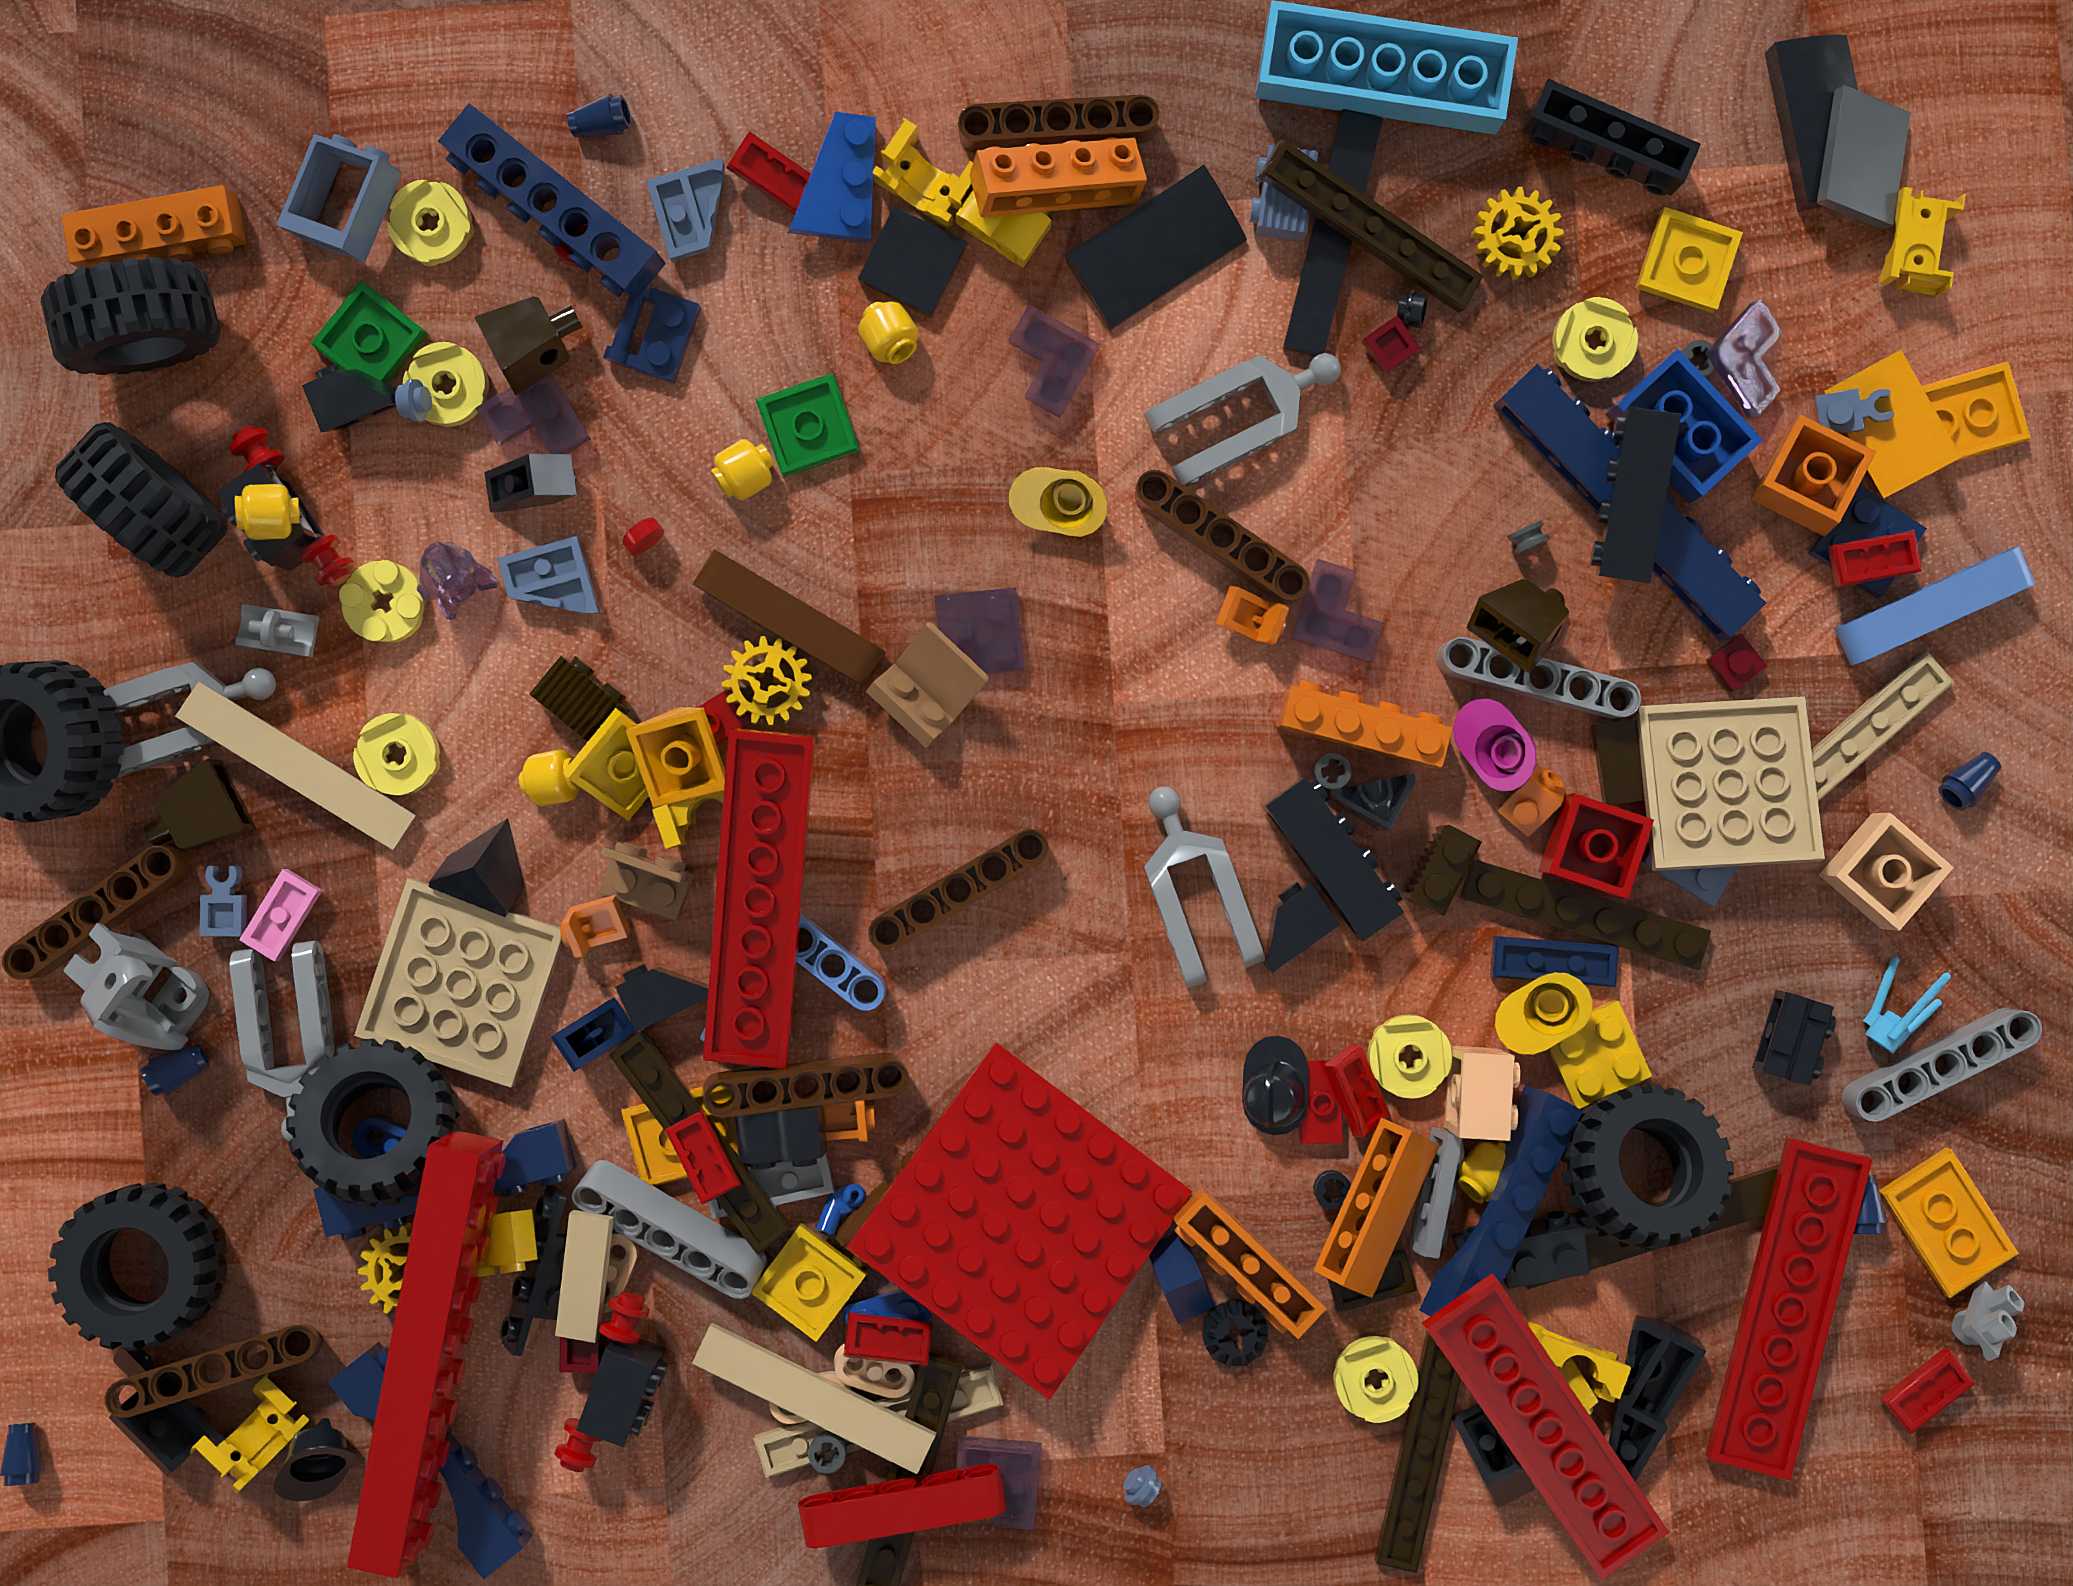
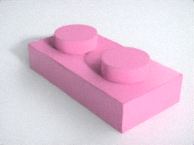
M282 869L239 940L269 959L280 961L323 890L292 871Z

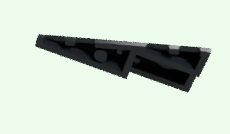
M1636 1315L1633 1321L1625 1364L1629 1365L1631 1370L1620 1399H1617L1608 1442L1635 1482L1668 1429L1665 1422L1666 1418L1707 1352L1700 1339L1664 1320Z

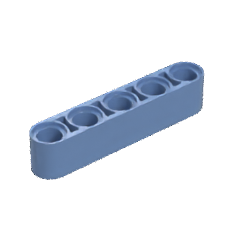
M2016 546L1834 627V631L1850 666L2027 589L2035 585L2036 581L2020 546Z
M801 913L800 928H805L812 934L813 944L807 951L798 950L797 962L855 1008L865 1011L876 1008L886 996L887 986L885 980ZM829 954H838L844 959L846 966L842 975L832 976L826 972L824 960ZM864 979L871 980L877 985L878 996L874 1001L865 1002L857 996L856 986L859 981Z

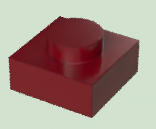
M1398 315L1364 337L1361 341L1384 375L1421 349Z
M1743 634L1735 636L1706 659V662L1730 692L1739 689L1767 667L1766 663Z
M600 1334V1339L595 1343L560 1337L559 1372L597 1373L605 1351V1336Z

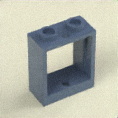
M314 134L281 212L277 226L302 241L365 263L402 172L388 162L390 158L388 154L377 148L366 145L363 151L356 148L357 144L340 135L333 134L332 139H328ZM342 162L368 171L343 232L317 223Z

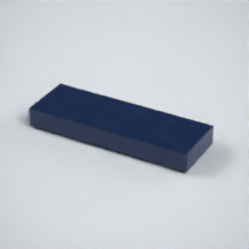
M1493 936L1490 977L1535 980L1541 976L1556 972L1568 973L1580 979L1584 985L1616 987L1619 946Z

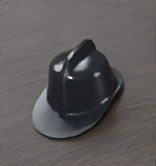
M1282 1036L1263 1038L1252 1046L1246 1055L1242 1088L1244 1113L1254 1127L1263 1133L1271 1135L1287 1134L1296 1129L1305 1118L1307 1110L1309 1078L1307 1057L1301 1047L1289 1038Z
M322 1418L314 1428L298 1432L291 1439L286 1461L275 1477L273 1484L278 1496L285 1500L296 1502L310 1501L323 1497L337 1488L350 1467L354 1464L356 1460L354 1452L348 1449L343 1433L332 1428L329 1418Z

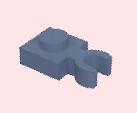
M1858 388L1815 396L1818 423L1842 435L1863 431L1864 418H1870L1875 422H1886L1894 417L1893 411L1880 413L1875 409L1874 404L1877 399L1889 397L1891 395L1890 390H1876L1867 399L1860 400Z
M208 866L205 876L207 883L212 887V895H200V936H242L247 928V895H235V888L242 880V869L240 866H229V878L223 882L219 878V866Z

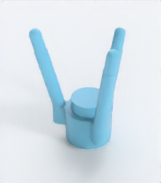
M1892 957L1872 1008L1863 1020L1864 1023L1870 1026L1865 1036L1883 1049L1894 1054L1897 1048L1901 1047L1906 1039L1941 1006L1942 1002L1940 999H1935L1931 1004L1929 1003L1950 980L1951 975L1949 973L1942 974L1903 1018L1889 1010L1882 1016L1880 1012L1899 963L1898 957Z

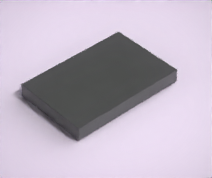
M1847 85L1835 89L1817 204L1882 230L1893 226L1910 112Z

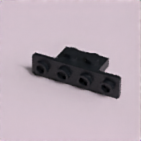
M546 1186L544 1196H541L537 1201L535 1208V1218L537 1221L534 1231L538 1260L526 1261V1270L521 1272V1276L516 1277L512 1287L513 1304L509 1316L504 1318L501 1325L500 1337L502 1344L513 1356H522L533 1317L557 1320L567 1234L558 1233V1229L566 1205L567 1195L556 1186Z
M1552 1211L1545 1214L1544 1218L1532 1220L1505 1276V1285L1509 1289L1590 1274L1585 1235L1598 1233L1600 1228L1588 1229L1580 1220L1581 1216L1584 1215L1583 1211L1572 1213ZM1476 1226L1467 1227L1462 1233L1452 1235L1453 1244L1457 1251L1465 1244Z
M121 1347L113 1359L114 1363L128 1377L155 1369L151 1357L143 1349L124 1351ZM170 1377L163 1378L162 1387L164 1391L172 1396L177 1395L181 1390L180 1386ZM135 1392L121 1405L127 1409H133L139 1400L138 1392ZM187 1400L132 1417L119 1418L112 1414L109 1417L167 1477L192 1455L190 1453L191 1448L204 1435L216 1447L229 1437L226 1435L222 1436L211 1425L209 1415L198 1406L193 1407ZM232 1453L230 1458L233 1461L240 1460V1455Z

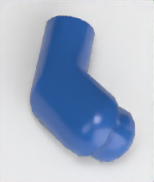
M849 1184L835 1190L834 1193H830L815 1231L827 1237H835L841 1219L851 1214L857 1206L864 1202L866 1192L863 1187L858 1184Z

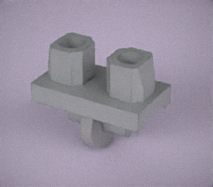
M242 604L241 625L235 645L313 657L319 617Z
M1986 1281L1975 1285L1967 1310L1960 1311L1954 1316L1951 1324L1952 1331L1966 1345L1980 1344L1983 1356L1987 1361H1991L1999 1357L2003 1342L2015 1337L2017 1327L2011 1317L2021 1313L2025 1303L2010 1285L1994 1291Z

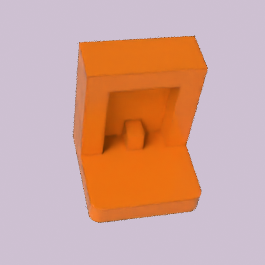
M1230 586L1215 624L1253 642L1275 645L1285 629V618L1289 607L1269 602L1240 587Z
M1536 764L1530 779L1525 785L1515 789L1499 805L1497 811L1527 837H1530L1562 805L1567 790L1556 773L1549 769L1544 770Z
M616 895L570 907L560 926L562 941L567 948H571L575 959L585 957L588 949L591 947L627 938L631 931Z
M866 1100L823 1105L826 1141L859 1138V1142H868L869 1130L876 1129L874 1104L866 1105Z

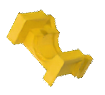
M903 117L902 125L886 149L881 151L883 162L888 164L889 167L885 172L876 166L872 172L874 182L942 227L950 230L953 225V217L950 211L953 207L957 210L960 209L962 200L972 187L969 174L973 162L970 161L960 177L937 169L914 148L919 139L917 126ZM906 165L910 167L907 170L902 169V167ZM943 191L949 192L946 196L942 195L941 193Z
M1903 187L1898 191L1894 217L1896 222L1895 238L1889 253L1886 255L1885 264L1879 277V284L1888 285L1897 279L1896 292L1899 290L1934 295L1933 297L1936 298L1952 288L1954 272L1938 270L1945 222L1964 209L1966 194L1961 195L1954 201L1923 197L1924 190L1911 197L1912 188Z
M724 790L652 809L665 849H674L687 844L684 835L690 825L697 823L696 813L699 806L709 799H717L723 804Z
M1528 1321L1529 1327L1556 1366L1562 1367L1564 1362L1572 1356H1586L1589 1363L1588 1373L1593 1376L1589 1385L1591 1390L1599 1398L1614 1403L1615 1398L1620 1399L1631 1367L1616 1361L1618 1354L1604 1349H1596L1548 1331L1543 1326Z
M268 1374L254 1386L252 1391L262 1403L229 1437L216 1447L204 1435L190 1451L192 1454L197 1450L222 1474L219 1478L220 1481L230 1473L237 1480L231 1488L236 1494L309 1422V1419L304 1414L297 1421L288 1415L297 1402L293 1403L267 1378ZM274 1416L277 1419V1423L270 1424L267 1418ZM232 1453H238L240 1455V1460L233 1461L231 1460L230 1455Z

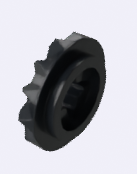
M1228 1300L1216 1305V1308H1213L1208 1313L1203 1323L1202 1337L1207 1351L1214 1360L1230 1368L1232 1366H1247L1256 1358L1261 1357L1268 1342V1327L1264 1316L1254 1305L1242 1300ZM1229 1318L1233 1319L1234 1324H1237L1239 1329L1246 1328L1248 1330L1246 1334L1242 1335V1349H1238V1346L1234 1344L1232 1339H1222L1224 1335L1230 1333Z

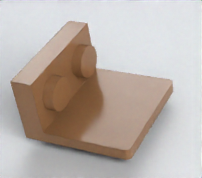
M929 622L921 629L898 660L879 676L866 692L927 748L955 721L988 682L989 676L934 624Z
M617 842L615 847L602 848L600 855L611 859L598 892L599 894L605 896L616 895L619 901L673 920H679L695 875L685 870L687 863L665 855L663 857L656 855L655 859L646 857L648 849L629 842Z

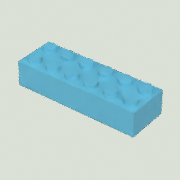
M1272 0L1266 19L1254 98L1337 111L1346 109L1370 116L1496 135L1507 116L1518 38Z

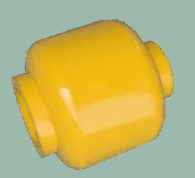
M875 302L863 312V318L858 326L860 339L871 355L879 362L901 363L907 360L917 348L916 343L919 338L918 327L904 307L898 302Z
M742 439L718 453L714 457L715 468L710 471L727 498L734 496L736 499L744 501L771 484L772 475L769 468L774 466L775 463L763 444L755 447L749 440Z
M283 484L248 485L243 488L242 496H235L237 529L245 530L246 536L251 540L285 539L291 533L292 524L300 523L298 498H289L288 489Z
M562 749L538 753L528 757L523 766V771L519 775L521 791L528 795L534 804L541 807L566 803L575 799L581 787L569 780L563 773L575 757Z
M1481 1141L1474 1146L1463 1158L1462 1163L1457 1166L1460 1177L1458 1185L1474 1201L1481 1204L1484 1201H1490L1505 1161L1506 1144L1498 1142L1495 1145L1488 1141Z

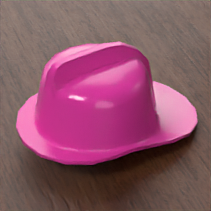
M1488 698L1475 699L1462 707L1456 715L1453 726L1454 740L1460 752L1480 778L1489 787L1499 791H1513L1525 785L1533 775L1537 763L1536 745L1532 736L1523 728L1511 711L1500 702Z

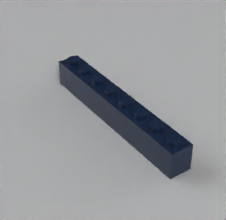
M1536 364L1493 406L1598 515L1601 500H1609L1612 483L1605 482L1609 457L1617 458V446L1619 443L1617 440H1613V434L1604 427L1599 429L1589 418L1590 412L1579 399L1574 397L1571 399L1560 388L1562 383L1554 372L1548 368L1542 369ZM1667 492L1652 572L1718 641L1731 638L1767 603L1759 596L1761 590L1757 584L1746 576L1741 577L1731 567L1733 562L1730 556L1717 546L1712 547L1702 536L1704 534L1702 527L1691 517H1684L1674 507L1676 502L1670 493Z

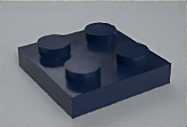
M1859 484L1840 523L1825 537L1820 535L1808 554L1832 569L1828 550L1829 546L1914 530L1918 543L1927 528ZM1895 577L1855 585L1873 597L1879 598L1884 595Z

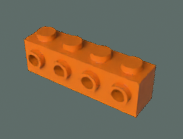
M1109 137L1100 141L1080 142L1071 140L1062 144L1040 145L1032 143L1024 147H989L984 150H977L969 174L980 217L1137 204L1147 181L1136 139H1119L1116 137Z
M225 185L61 214L69 263L77 268H89L97 266L98 263L107 261L112 263L128 258H135L137 260L146 259L147 257H159L160 259L175 258L180 261H187L192 259L195 253L208 251L211 254H225L234 250L233 246L247 244L239 197Z
M1299 680L1298 686L1290 685L1286 688L1276 728L1431 769L1443 768L1453 727L1442 725L1443 717L1425 712H1419L1418 718L1402 714L1404 707L1379 701L1378 707L1363 704V696L1346 691H1339L1338 697L1322 693L1324 686L1304 680Z
M1381 1118L1313 1271L1346 1288L1372 1298L1440 1145L1407 1128Z
M1202 1185L1187 1199L1183 1207L1175 1215L1174 1220L1178 1225L1175 1232L1192 1248L1196 1243L1208 1253L1205 1258L1207 1263L1221 1276L1228 1272L1238 1282L1235 1289L1250 1304L1254 1305L1258 1301L1269 1311L1265 1317L1282 1334L1288 1329L1299 1339L1327 1309L1321 1298Z

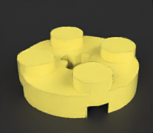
M427 180L411 182L396 193L390 204V223L387 221L393 243L407 257L421 262L425 266H435L452 260L463 251L468 241L473 237L474 226L472 224L470 208L463 197L446 183L428 182ZM427 213L432 217L439 214L438 227L433 231L429 229L421 230V227L425 224L422 217Z
M1601 297L1586 299L1572 306L1560 317L1553 332V357L1556 364L1564 368L1569 375L1585 382L1610 380L1629 365L1637 350L1638 333L1636 327L1633 328L1632 322L1628 318L1630 314L1619 303ZM1594 330H1598L1601 332L1600 339L1605 341V346H1598L1593 350L1589 348V343L1585 341V335H1591Z
M437 342L423 347L414 355L413 359L415 360L410 364L409 370L405 371L403 385L407 380L418 379L429 389L432 396V408L428 411L426 421L443 427L458 426L470 421L477 413L485 409L489 391L488 375L481 361L471 352L450 342ZM447 374L451 380H456V386L447 395L443 391L436 390V385L442 383L441 376Z
M389 560L373 561L362 565L352 573L351 578L347 580L339 592L342 613L349 627L359 636L374 642L396 643L405 640L420 627L424 618L422 615L424 603L427 604V594L421 580L410 569ZM379 593L384 595L391 593L394 599L389 602L392 608L389 612L381 608L376 610L374 604L377 602L376 596Z
M388 713L372 719L361 730L359 734L361 737L358 740L357 748H354L353 760L358 775L366 785L384 794L403 796L415 793L425 787L440 769V749L437 738L427 724L414 716ZM395 743L399 748H405L407 752L401 765L395 761L389 762L387 756L392 753L390 746Z
M1399 1015L1387 1020L1374 1030L1373 1037L1368 1046L1367 1060L1375 1079L1381 1087L1402 1098H1421L1435 1091L1437 1086L1442 1083L1444 1077H1447L1452 1066V1049L1447 1036L1436 1024L1417 1015ZM1407 1045H1411L1414 1051H1420L1421 1054L1420 1059L1414 1060V1067L1407 1068L1404 1061H1399V1053L1404 1052Z
M1379 1336L1360 1338L1349 1344L1336 1357V1367L1333 1374L1334 1387L1341 1403L1352 1414L1354 1413L1356 1416L1364 1418L1369 1422L1382 1423L1401 1416L1410 1406L1409 1402L1412 1400L1414 1391L1416 1393L1418 1387V1372L1415 1363L1407 1351L1392 1338ZM1372 1369H1377L1379 1373L1386 1372L1387 1378L1381 1380L1382 1387L1379 1389H1374L1372 1384L1365 1385V1378L1369 1376V1371Z

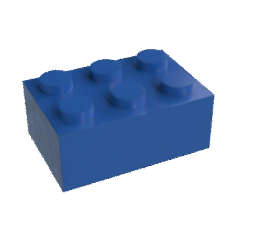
M1676 349L1663 359L1605 413L1614 425L1617 415H1624L1625 408L1629 406L1681 414L1669 484L1688 504L1704 496L1763 441L1761 436L1679 349Z

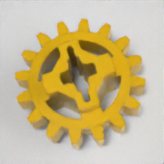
M1518 187L1513 197H1510L1505 189L1501 190L1497 196L1498 203L1494 199L1489 198L1483 205L1486 212L1479 211L1474 219L1476 223L1481 225L1474 228L1471 233L1472 238L1481 239V242L1475 247L1474 253L1481 254L1485 252L1487 258L1482 266L1486 268L1492 263L1497 265L1496 276L1498 277L1505 270H1510L1512 280H1517L1522 270H1524L1526 275L1531 278L1537 273V265L1545 269L1552 262L1548 255L1555 256L1561 248L1557 243L1553 242L1559 240L1564 235V230L1554 228V225L1560 220L1561 214L1555 213L1550 215L1547 210L1553 202L1549 199L1543 204L1537 201L1539 191L1537 190L1529 198L1524 197L1523 187ZM1499 214L1498 222L1500 229L1491 234L1493 220ZM1512 228L1516 233L1521 231L1523 233L1527 232L1522 239L1519 235H1508ZM1543 233L1541 248L1535 253L1537 246L1534 240ZM1503 253H1506V254L1512 256L1513 258L1508 257V256L1504 255Z
M761 636L759 646L755 648L748 640L745 641L744 647L746 652L743 655L734 650L731 652V657L736 662L735 666L724 665L723 672L730 675L731 679L722 682V689L733 691L726 698L727 704L738 703L740 705L736 712V716L739 718L747 712L752 714L751 725L756 726L760 717L766 718L768 727H773L774 717L780 716L785 723L789 722L788 710L792 709L800 713L803 707L797 701L798 698H809L810 691L802 687V684L809 683L812 680L811 674L801 673V670L808 663L806 658L796 661L794 656L797 652V647L792 646L787 651L783 650L781 638L775 641L774 646H768L765 636ZM767 655L765 662L755 667L746 665L753 658ZM782 660L791 668L795 682L784 677L780 669ZM766 672L772 673L773 681L779 685H770L768 691L761 690L760 682L755 679L757 677L764 678ZM739 682L750 687L754 695L752 704L742 695ZM779 696L789 697L780 706L767 708L769 701Z
M411 1223L402 1225L399 1233L395 1227L385 1229L384 1237L377 1235L370 1240L374 1249H366L361 1253V1257L368 1261V1264L359 1268L358 1274L367 1275L368 1281L360 1286L362 1291L372 1289L375 1294L369 1302L373 1305L380 1300L384 1301L383 1312L386 1314L398 1305L399 1294L394 1291L401 1289L403 1275L400 1270L403 1268V1264L406 1263L408 1249H404L400 1244L398 1246L395 1244L410 1243ZM380 1265L383 1267V1280L380 1273Z

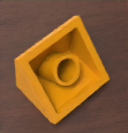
M679 707L625 730L653 808L724 790L725 768L704 708Z

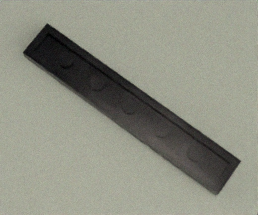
M1343 109L1328 170L1364 194L1383 119ZM1315 217L1283 344V349L1311 356H1317L1325 352L1352 240L1318 217Z

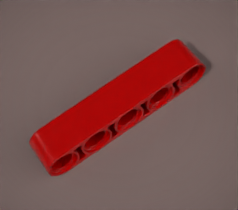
M981 1464L818 1493L798 1502V1509L805 1545L808 1548L816 1549L992 1518L1005 1512L1007 1505L999 1466L996 1464Z

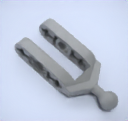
M1322 353L1312 359L1309 369L1293 376L1259 355L1148 410L1144 416L1152 432L1158 433L1260 381L1276 415L1173 467L1171 470L1177 481L1187 487L1295 432L1298 422L1300 391L1315 383L1323 386L1333 384L1341 375V365L1334 355Z
M190 662L106 688L103 693L105 696L112 697L117 707L114 713L118 714L188 689L193 690L198 681L231 701L248 696L251 699L264 700L273 694L276 688V679L267 669L254 668L245 674L241 682L226 686L197 662ZM189 726L124 748V754L119 756L118 763L122 764L117 778L205 749L217 742Z
M1168 786L1154 789L1149 796V809L1152 814L1162 818L1168 836L1143 867L1187 989L1206 983L1207 978L1167 867L1204 854L1244 966L1248 968L1266 961L1223 840L1221 838L1183 831L1177 814L1181 805L1180 796L1177 791Z
M319 941L295 943L292 948V966L306 1064L274 1068L273 1040L261 955L254 949L234 951L230 957V974L241 1059L246 1068L247 1081L281 1097H285L288 1116H294L295 1111L288 1106L292 1093L300 1094L304 1088L298 1081L305 1072L312 1075L319 1068L315 1061L324 1054L331 1059L335 1051L325 960ZM285 1118L282 1122L281 1133L283 1138L289 1142L293 1139V1136L286 1131Z

